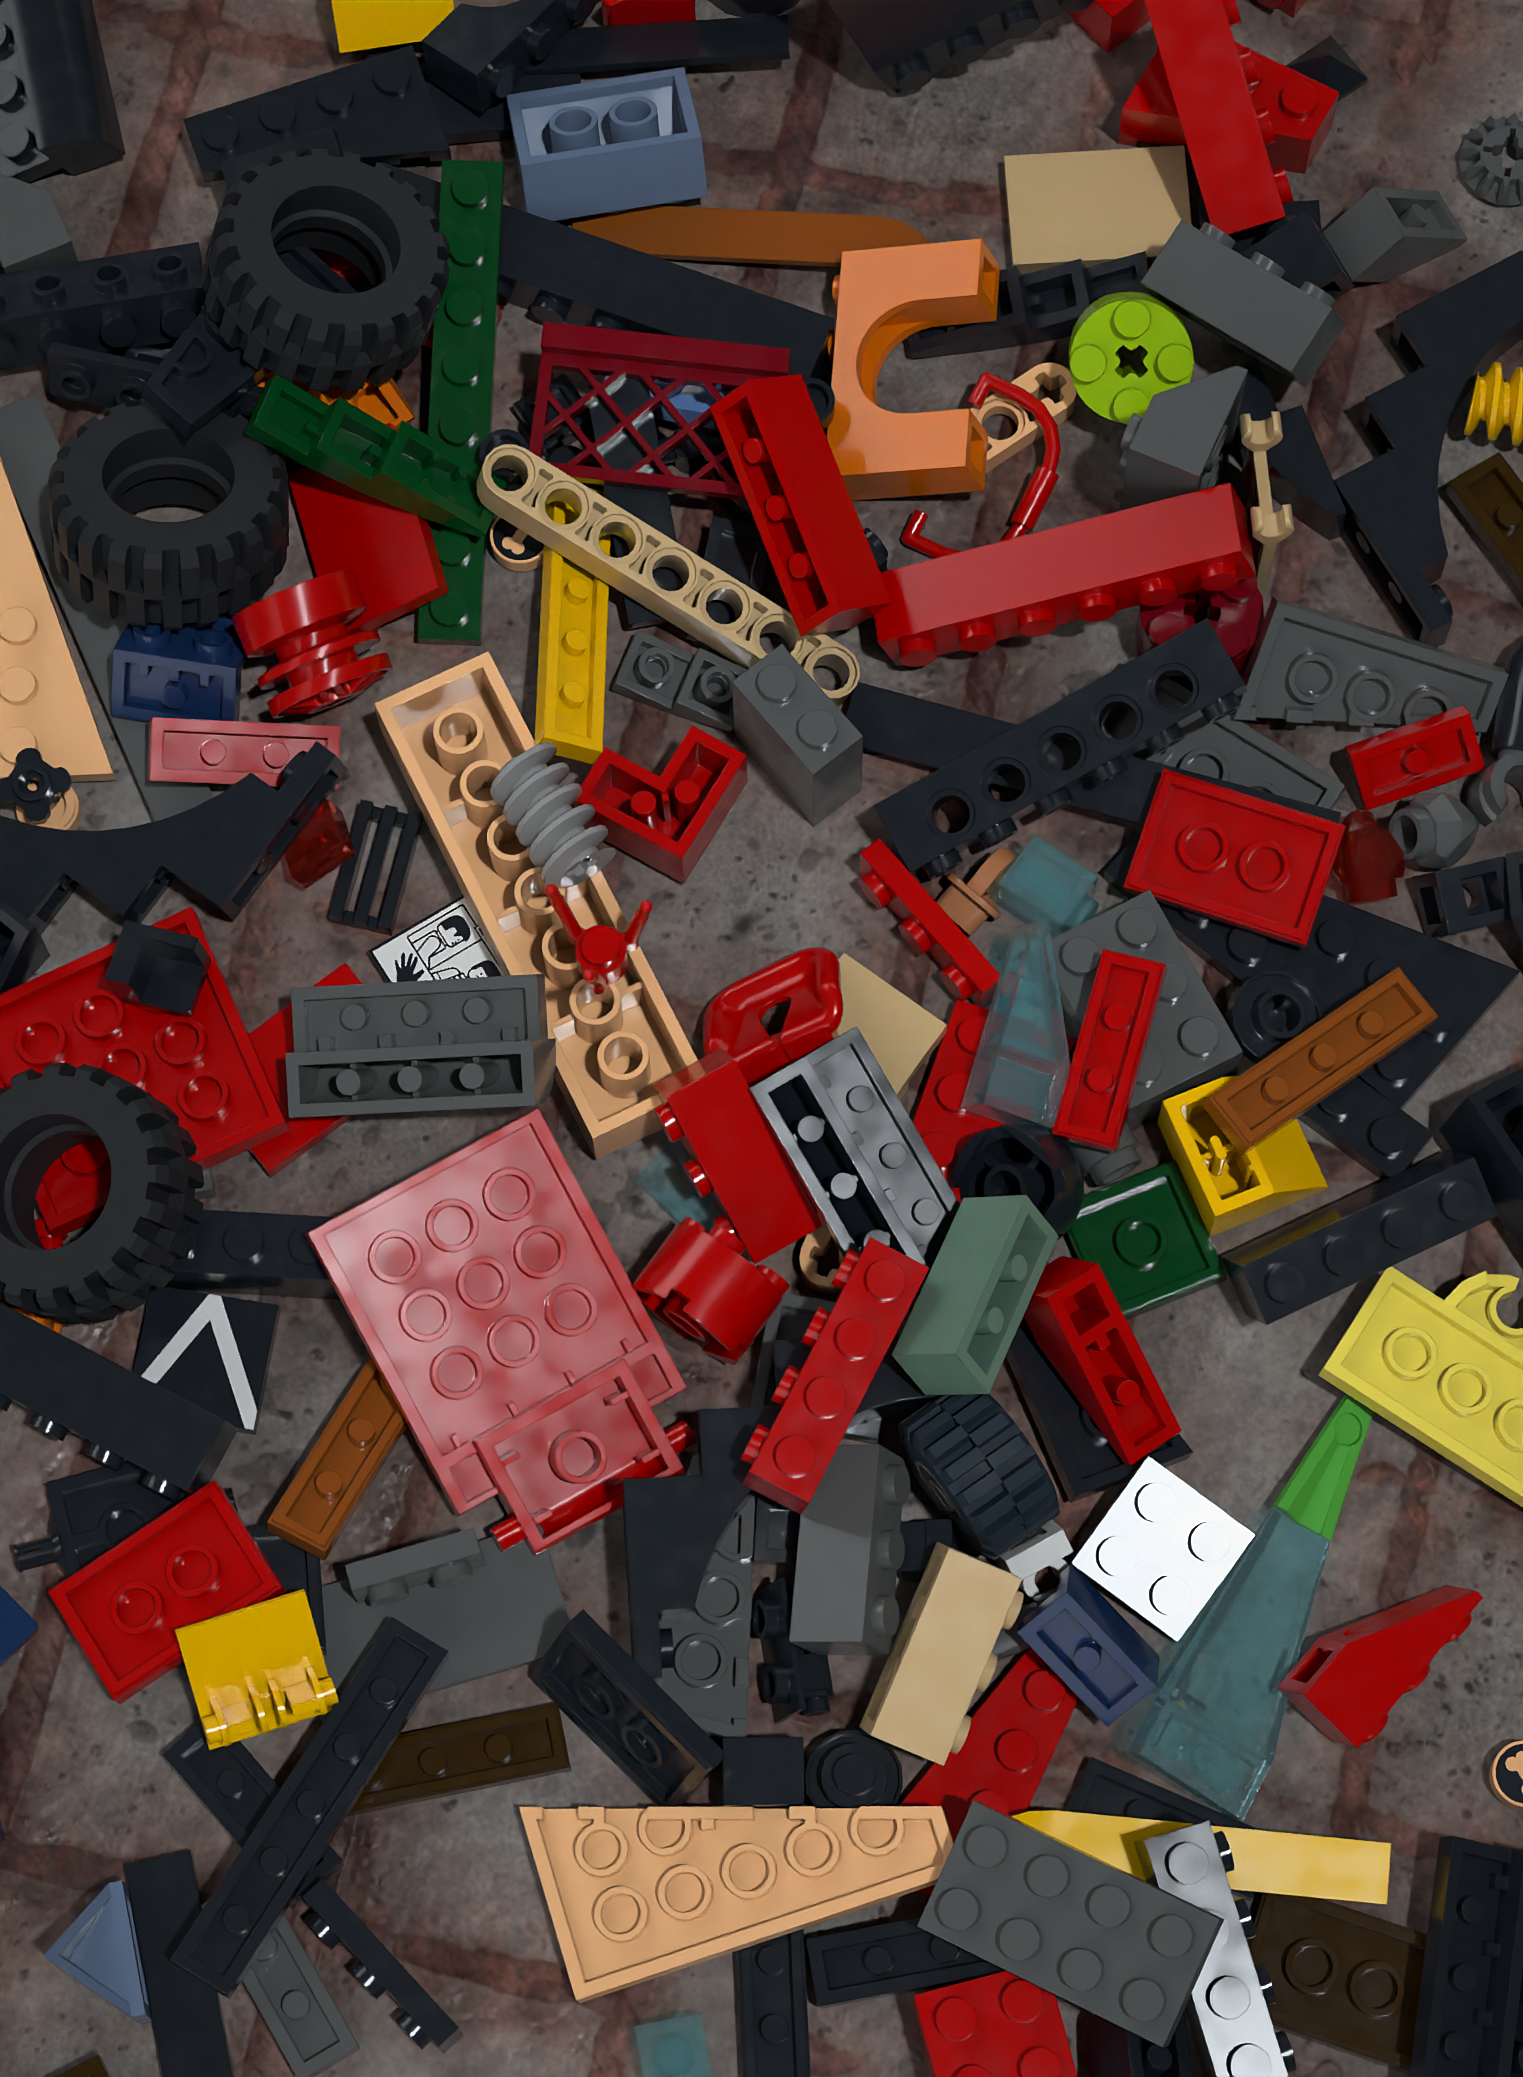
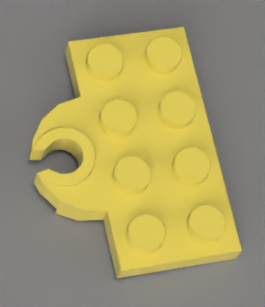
M1392 1266L1385 1269L1318 1376L1523 1507V1328L1514 1329L1506 1326L1501 1322L1496 1311L1497 1302L1507 1299L1517 1288L1520 1278L1503 1274H1487L1484 1271L1462 1281L1443 1300Z

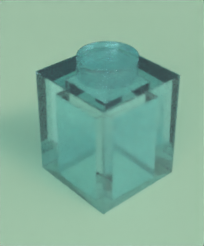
M1035 835L999 882L996 904L1050 940L1092 919L1099 906V902L1094 900L1098 876Z

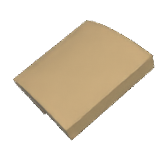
M843 953L839 959L843 1017L837 1033L840 1036L850 1029L858 1027L900 1100L907 1092L911 1078L947 1033V1024L853 958Z

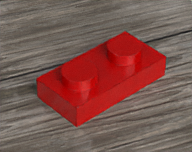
M1464 705L1345 746L1359 797L1366 810L1486 769L1470 713Z

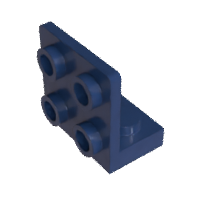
M226 612L219 615L217 623L199 627L198 622L185 623L182 630H164V624L149 623L147 628H142L128 623L113 648L111 715L149 721L150 717L239 721L241 672L247 656L231 616Z

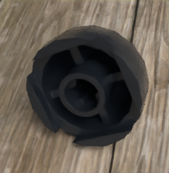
M1004 1124L975 1134L960 1151L953 1172V1188L961 1187V1200L973 1197L1027 1195L1058 1234L1057 1240L1061 1239L1074 1224L1084 1200V1175L1077 1156L1064 1140L1052 1135V1132L1041 1126Z

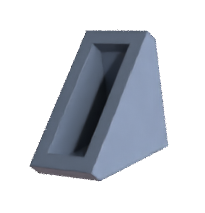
M122 1880L111 1882L105 1886L44 1954V1957L64 1974L140 2025L151 2023L153 2019L129 1887Z

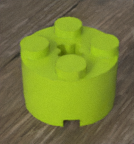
M1121 292L1105 295L1083 311L1072 329L1068 359L1074 387L1085 404L1102 417L1128 425L1133 413L1145 415L1153 395L1186 384L1191 380L1194 356L1187 329L1179 314L1167 302L1155 295L1141 292ZM1124 345L1132 351L1141 345L1144 347L1140 353L1143 364L1138 368L1130 364L1123 369L1118 367L1121 361L1117 350Z

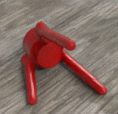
M549 884L546 886L545 892L568 934L569 942L575 946L578 970L584 980L590 984L591 991L597 995L602 994L606 985L618 981L625 974L628 966L627 953L639 947V937L649 919L653 908L652 903L648 900L641 902L627 930L623 933L606 925H596L585 930L579 925L558 887L555 884Z

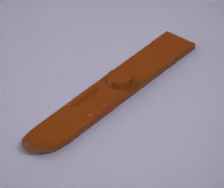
M651 205L628 209L621 213H600L573 218L572 226L574 229L660 259L841 267L842 252L929 244L916 228L897 219L857 214Z

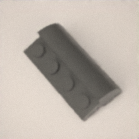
M545 974L291 988L294 1053H285L289 1118L536 1106L545 1103L550 1095L556 1066V1038L548 1039Z

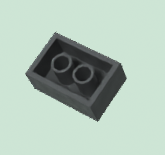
M1151 890L1037 945L1034 971L1070 1035L1078 1039L1103 949L1166 964L1167 973L1126 1118L1130 1128L1160 1114L1163 1100L1221 1077L1237 1075L1243 1051Z

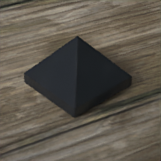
M1331 35L1286 65L1338 91V102L1367 83L1368 80L1366 75Z

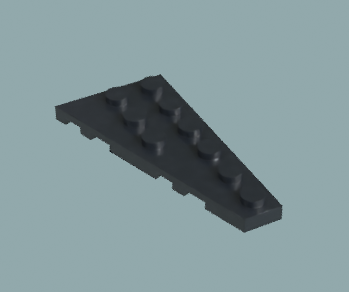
M1142 830L1104 872L1103 879L1129 900L1138 895L1125 892L1123 886ZM1326 895L1323 896L1306 949L1157 902L1178 939L1235 986L1239 987L1247 979L1264 971H1283L1295 975L1313 990L1321 1006L1322 1019L1399 967L1439 1017L1431 1026L1357 1077L1402 1110L1514 983L1520 973L1517 969Z

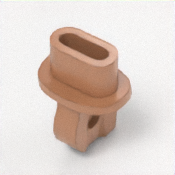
M1009 846L1007 848L1000 847L982 864L970 881L957 877L950 872L947 879L952 884L936 901L937 904L958 926L972 936L989 915L996 921L1001 917L999 909L991 897L1017 869L1024 858Z

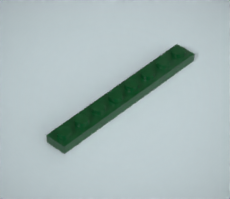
M442 160L439 222L441 225L438 232H442L447 239L450 253L447 265L450 268L447 287L434 319L428 436L481 467L480 446L485 437L492 433L505 168L503 162ZM428 520L449 593L419 607V644L481 646L487 534L480 538Z

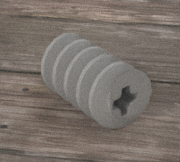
M545 742L526 750L507 762L494 779L490 793L495 803L504 806L503 814L507 823L517 826L516 836L520 844L530 847L528 854L533 865L543 868L541 875L546 886L555 884L558 888H566L577 885L592 877L614 858L618 850L614 847L598 850L597 846L607 837L608 829L605 825H597L585 829L584 825L595 815V808L592 804H584L572 808L571 805L581 796L582 788L577 783L559 787L558 784L567 777L570 769L566 763L562 762L546 766V763L556 754L557 747L553 742Z

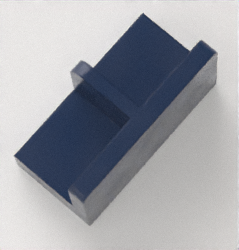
M1072 1564L1061 1572L1058 1590L1018 1623L1017 1633L1106 1727L1110 1726L1157 1687L1159 1655Z

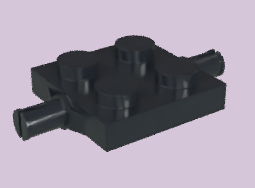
M128 1461L123 1464L120 1472L108 1466L47 1482L46 1486L53 1511L52 1536L18 1546L13 1545L19 1572L22 1573L25 1570L58 1562L69 1578L191 1496V1494L182 1490L177 1501L166 1497L142 1484L141 1482L147 1471ZM228 1488L229 1490H225V1493L237 1510L233 1490Z

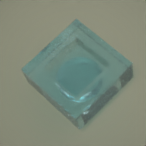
M701 2013L634 2026L643 2077H712Z

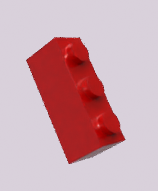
M719 1048L653 1085L662 1102L661 1105L653 1108L657 1120L672 1143L681 1138L691 1157L690 1161L683 1164L690 1182L701 1198L710 1194L721 1213L720 1216L712 1219L713 1224L723 1227L739 1238L746 1246L743 1254L749 1260L756 1264L822 1227L789 1161L749 1093L748 1089L750 1087L736 1060L731 1055Z

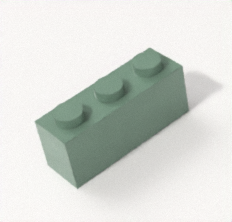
M1027 1195L963 1198L892 1353L895 1360L925 1395L990 1393L1058 1239V1234Z

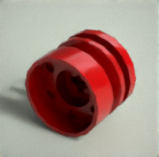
M342 569L307 580L260 600L231 617L247 658L264 657L276 654L280 663L257 678L260 689H271L287 683L290 686V689L267 702L273 719L292 714H312L340 704L361 694L375 680L393 670L387 653L376 654L360 660L357 654L381 641L377 630L359 631L352 634L347 632L345 625L367 610V604L352 569Z

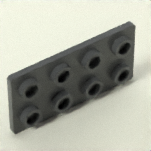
M536 1524L540 1534H544L543 1527ZM474 1528L347 1564L345 1567L349 1579L322 1586L327 1655H323L338 1699L391 1617L438 1644L449 1653L448 1660L426 1694L539 1662L567 1623L570 1622L549 1549L534 1556L526 1541L523 1540L502 1552L493 1537L478 1541ZM331 1711L327 1714L319 1715L322 1722L325 1721Z

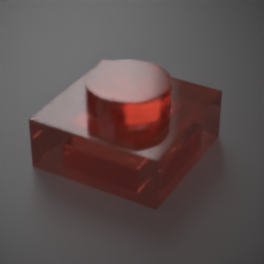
M326 799L285 853L291 877L305 888H308L356 854L342 810Z

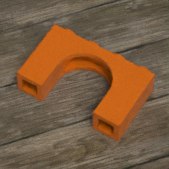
M982 239L842 252L840 275L834 277L832 285L833 301L837 309L836 331L832 332L828 340V354L833 366L831 389L835 395V415L833 421L828 426L827 440L852 501L984 491L988 433L970 409L895 413L880 408L876 395L877 380L882 365L891 351L910 335L930 327L996 321L1000 265Z

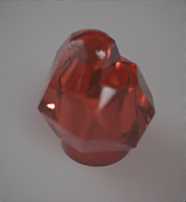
M1364 809L1350 812L1342 822V825H1346V831L1331 873L1332 879L1339 886L1345 885L1347 903L1398 896L1396 878H1402L1405 872L1403 850L1389 831L1379 829L1373 813Z

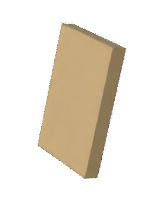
M1184 145L1004 156L1003 169L1012 267L1017 266L1021 274L1032 273L1080 258L1086 268L1143 251L1146 252L1152 265L1181 220L1192 226Z

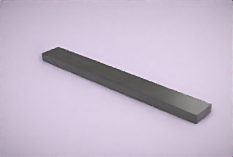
M36 393L0 408V454L16 496L17 504L154 821L163 820L194 808L213 798L207 783L147 781L149 721L111 715L113 648L128 624L127 617L118 615L113 619L100 613L94 607V600L88 604L70 589V583L60 575L57 569L51 542L48 479L51 466L57 460V453L61 447Z

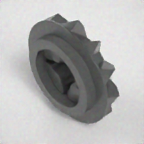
M1516 113L1507 119L1496 120L1490 115L1482 125L1476 129H1470L1462 145L1459 164L1463 179L1475 194L1486 201L1506 206L1523 204V121L1518 119ZM1507 143H1513L1515 156L1521 160L1516 161L1514 168H1511L1509 177L1504 176L1505 167H1502V158L1494 155H1501Z

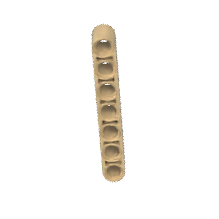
M503 444L494 448L486 456L476 482L477 495L481 503L488 510L747 670L768 655L760 645L759 636L764 633H775L786 641L788 652L814 681L813 668L816 666L826 665L833 668L839 674L841 679L840 689L829 691L821 688L837 707L847 699L857 686L860 677L859 663L855 655L845 646L824 633L800 636L790 612L542 458L515 444ZM500 468L514 470L521 477L523 487L516 491L500 489L494 483L491 473ZM553 501L567 503L573 508L576 514V521L570 524L553 522L545 511V505ZM606 534H615L622 537L629 547V555L622 558H614L607 555L599 545V538ZM659 567H668L675 570L680 575L683 588L676 591H667L660 588L654 581L652 571ZM712 600L727 602L734 610L736 621L730 624L715 622L707 613L706 603Z

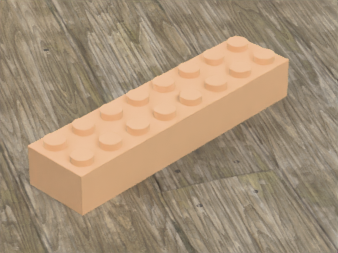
M489 651L374 703L380 731L503 975L545 974L548 1039L556 1038L554 1078L595 1159L598 1160L661 1130L662 1127L656 1118L653 1108L661 1105L662 1102L653 1085L698 1061L640 946L636 950L627 953L628 966L625 974L618 981L606 985L602 994H594L591 991L590 984L584 980L579 972L575 946L569 942L568 934L545 892L546 884L541 875L543 868L533 865L528 854L530 847L520 844L516 836L517 826L507 823L503 814L504 806L495 803L490 793L492 783L501 768L512 758L534 747V739ZM601 870L577 885L558 888L579 925L585 930L596 925L610 926L620 933L627 930L629 925Z

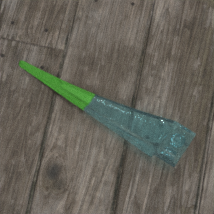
M1346 1393L1255 1532V1536L1242 1552L1161 1677L1157 1687L1152 1691L1156 1698L1128 1750V1753L1210 1806L1238 1820H1244L1273 1763L1288 1700L1276 1687L1297 1664L1332 1536L1374 1411Z

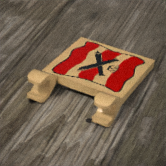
M1280 411L1271 412V417L1262 421H1252L1250 414H1241L1239 416L1242 444L1247 447L1240 479L1242 501L1246 512L1256 572L1255 577L1260 593H1266L1277 543L1294 532L1291 504L1282 505V510L1273 513L1266 451L1278 444L1283 438Z

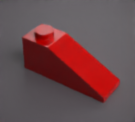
M1060 1256L1046 1265L1024 1313V1318L1038 1346L1124 1464L1131 1466L1182 1430L1099 1264Z

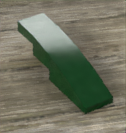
M277 374L266 382L246 426L245 434L294 461L365 495L419 517L480 538L487 534L495 514L481 503L477 495L476 482L482 467L403 420L392 429L340 397L328 405ZM491 473L494 483L500 489L505 490L508 483Z

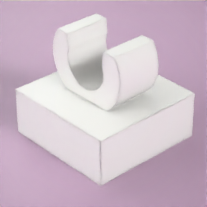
M1050 1520L997 1558L995 1562L999 1568L1022 1578L1019 1587L1030 1598L1034 1599L1033 1597L1040 1594L1039 1589L1035 1585L1036 1573L1047 1566H1051L1053 1573L1060 1580L1061 1572L1069 1566L1062 1558L1074 1551L1064 1530L1053 1520Z

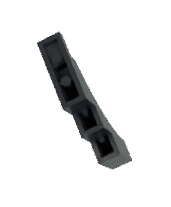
M1522 250L1396 315L1390 344L1410 374L1365 397L1359 425L1376 449L1379 457L1334 480L1347 512L1343 525L1345 534L1413 639L1434 647H1439L1445 643L1453 620L1451 618L1453 616L1452 606L1445 592L1437 584L1430 586L1431 583L1441 578L1448 557L1438 501V473L1442 444L1458 407L1475 384L1478 371L1479 376H1482L1492 362L1496 361L1523 339Z
M316 741L308 752H299L289 762L281 778L284 784L279 791H276L256 775L250 773L224 792L194 808L163 820L134 827L101 831L61 830L31 825L0 815V898L35 925L40 935L46 930L79 885L126 920L141 924L173 880L177 878L231 919L235 920L348 769L334 753Z
M896 1334L847 1429L877 1418L882 1419L898 1414L914 1413L937 1397V1395H925L892 1356L901 1334ZM802 1339L773 1341L770 1353L773 1394L788 1365L798 1370H801L812 1348L802 1343ZM773 1402V1406L699 1410L696 1422L699 1475L623 1479L621 1493L631 1657L659 1686H661L662 1669L674 1668L672 1628L659 1629V1621L692 1619L699 1589L713 1554L731 1523L752 1496L757 1493L742 1484L751 1464L740 1458L758 1423L769 1429L772 1427L782 1407Z

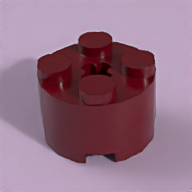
M1256 577L1241 579L1235 586L1221 591L1202 589L1178 595L1174 601L1162 606L1139 605L1135 629L1138 657L1194 626V622H1201L1208 618L1240 676L1244 674L1264 621L1263 597L1257 587ZM1182 676L1169 677L1193 692V685L1188 679Z

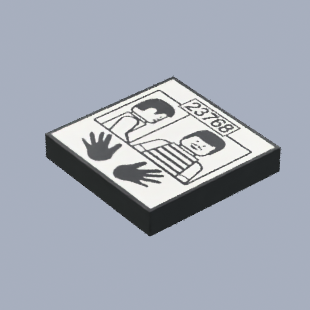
M464 895L368 951L370 959L386 983L504 976Z

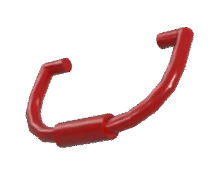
M985 372L980 375L967 403L981 409L990 390L1019 403L1035 416L1043 430L1046 447L1042 467H1036L1010 521L1013 526L1004 538L998 541L1001 542L1024 536L1027 531L1033 532L1059 478L1056 474V469L1061 453L1058 425L1043 402L1025 389ZM914 510L902 535L903 544L934 559L962 552L947 548L921 536L920 533L928 515L919 510Z

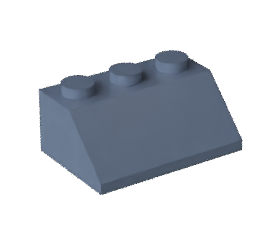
M684 67L506 96L526 212L559 223L569 218L600 213H621L632 208L663 203L679 204L688 199L708 196L702 137Z

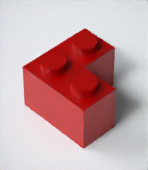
M691 726L659 777L605 747L581 784L582 794L573 805L575 808L584 804H592L595 808V815L584 825L585 829L597 825H605L608 829L605 841L684 884L748 782L747 755L704 731Z

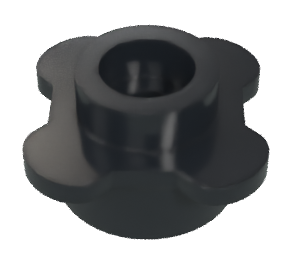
M26 748L17 754V765L9 776L0 779V800L3 803H15L25 811V816L28 820L39 823L50 817L51 810L60 801L62 793L70 789L71 776L65 768H53L43 761L42 755L37 749ZM31 780L39 781V788L35 791L28 789V783Z

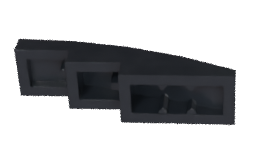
M1143 251L1086 268L1080 258L1025 275L1021 274L1017 266L1000 270L996 321L923 329L908 337L910 353L913 358L967 354L1071 337L1072 329L1079 316L1099 298L1121 292L1151 294L1141 283L1152 266L1151 260L1146 252Z

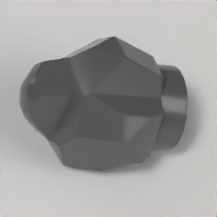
M1418 793L1405 809L1398 810L1392 816L1389 824V840L1393 851L1402 859H1415L1420 866L1426 868H1450L1468 853L1475 841V836L1479 829V821L1453 796L1445 793Z

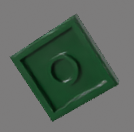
M1175 1160L1085 1195L1077 1219L1065 1233L1076 1259L1099 1264L1126 1320L1221 1283L1227 1277L1226 1271Z

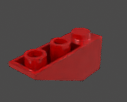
M1446 1585L1321 1636L1276 1688L1330 1741L1358 1748L1362 1743L1369 1742L1384 1729L1389 1718L1388 1711L1403 1693L1412 1691L1423 1682L1430 1671L1429 1662L1442 1646L1458 1638L1467 1629L1472 1620L1470 1613L1483 1597L1475 1590Z

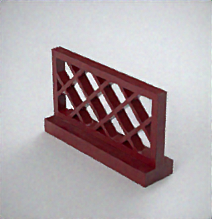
M543 322L540 344L542 355L529 445L530 452L542 458L544 441L566 425L585 450L566 464L548 463L579 482L747 501L740 483H736L723 467L725 463L731 460L727 449L715 458L695 433L714 419L711 409H707L688 424L669 399L685 386L691 385L703 387L716 403L723 398L716 388L734 391L749 379L791 375V349ZM554 370L580 373L593 390L565 410L551 393ZM593 375L610 377L599 383ZM625 378L642 380L654 397L626 417L607 392ZM655 382L671 384L661 391ZM600 398L620 423L594 443H591L573 421V418ZM550 405L558 416L547 424ZM662 405L681 430L657 449L653 450L634 425ZM627 431L645 453L646 457L628 471L612 469L599 452ZM686 439H689L708 464L691 477L674 476L661 459ZM593 458L599 467L582 465ZM654 465L661 474L645 473V471ZM716 472L722 481L707 480L706 478Z

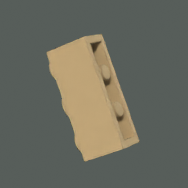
M937 1542L859 1727L870 1736L944 1766L949 1752L957 1754L966 1741L971 1726V1717L965 1714L975 1690L983 1692L992 1679L998 1657L991 1652L1002 1628L1009 1630L1018 1617L1024 1597L1022 1592L1017 1591L1022 1578Z

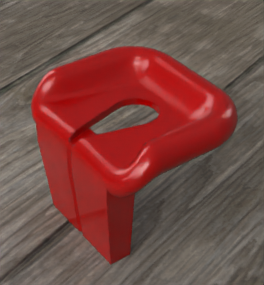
M823 947L803 949L723 989L710 1002L704 1013L703 1051L705 1056L719 1048L723 1049L736 1060L749 1087H752L839 1036L837 1029L843 1017L841 971L838 957L833 951ZM791 1001L781 1032L769 1036L761 1023L762 1017L776 1004Z

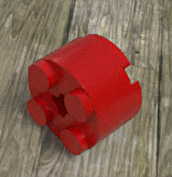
M685 1217L671 1231L632 1284V1288L638 1290L637 1294L643 1306L672 1331L684 1339L689 1334L702 1341L708 1339L709 1342L702 1351L720 1361L735 1365L783 1301L782 1297L789 1289V1284L770 1268L762 1264H758L755 1267L741 1255L746 1249L745 1244L728 1230L719 1225H714L708 1231L695 1220Z

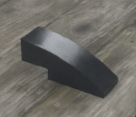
M1258 360L1237 365L1248 370L1239 416L1241 414H1250L1252 421H1262L1270 418L1271 412H1277L1278 409ZM1300 405L1282 411L1280 415L1283 438L1278 444L1266 451L1271 496L1281 505L1291 504L1292 515L1328 541L1341 537L1347 512L1304 408ZM1238 418L1233 450L1244 464L1247 447L1242 444Z

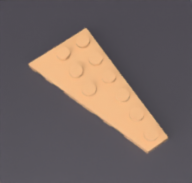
M0 454V779L8 777L17 765L16 756L21 750L34 748L41 753L43 761L53 768H65L71 776V782L117 780Z
M789 1806V1808L648 1807L647 1809H606L605 1807L544 1809L543 1807H519L575 1999L579 2003L935 1885L954 1844L944 1810L941 1806H860V1808H816L815 1806Z

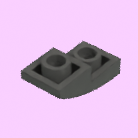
M638 629L630 642L610 690L669 714L731 731L734 727L732 681L747 671V669L702 648H699L694 655Z

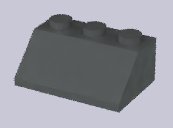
M1236 365L1155 394L1144 416L1133 413L1120 445L1124 452L1117 468L1116 474L1120 475L1113 494V500L1121 502L1120 511L1216 486L1233 449L1248 373L1247 369Z

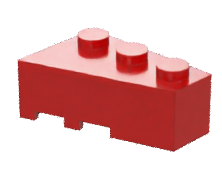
M1235 42L1237 51L1247 48ZM1158 48L1122 108L1118 144L1136 146L1137 141L1165 146L1184 145L1185 155H1190ZM1250 49L1259 80L1258 84L1248 86L1255 110L1267 108L1276 138V143L1265 146L1271 167L1276 169L1284 166L1285 171L1305 174L1332 128L1339 92Z

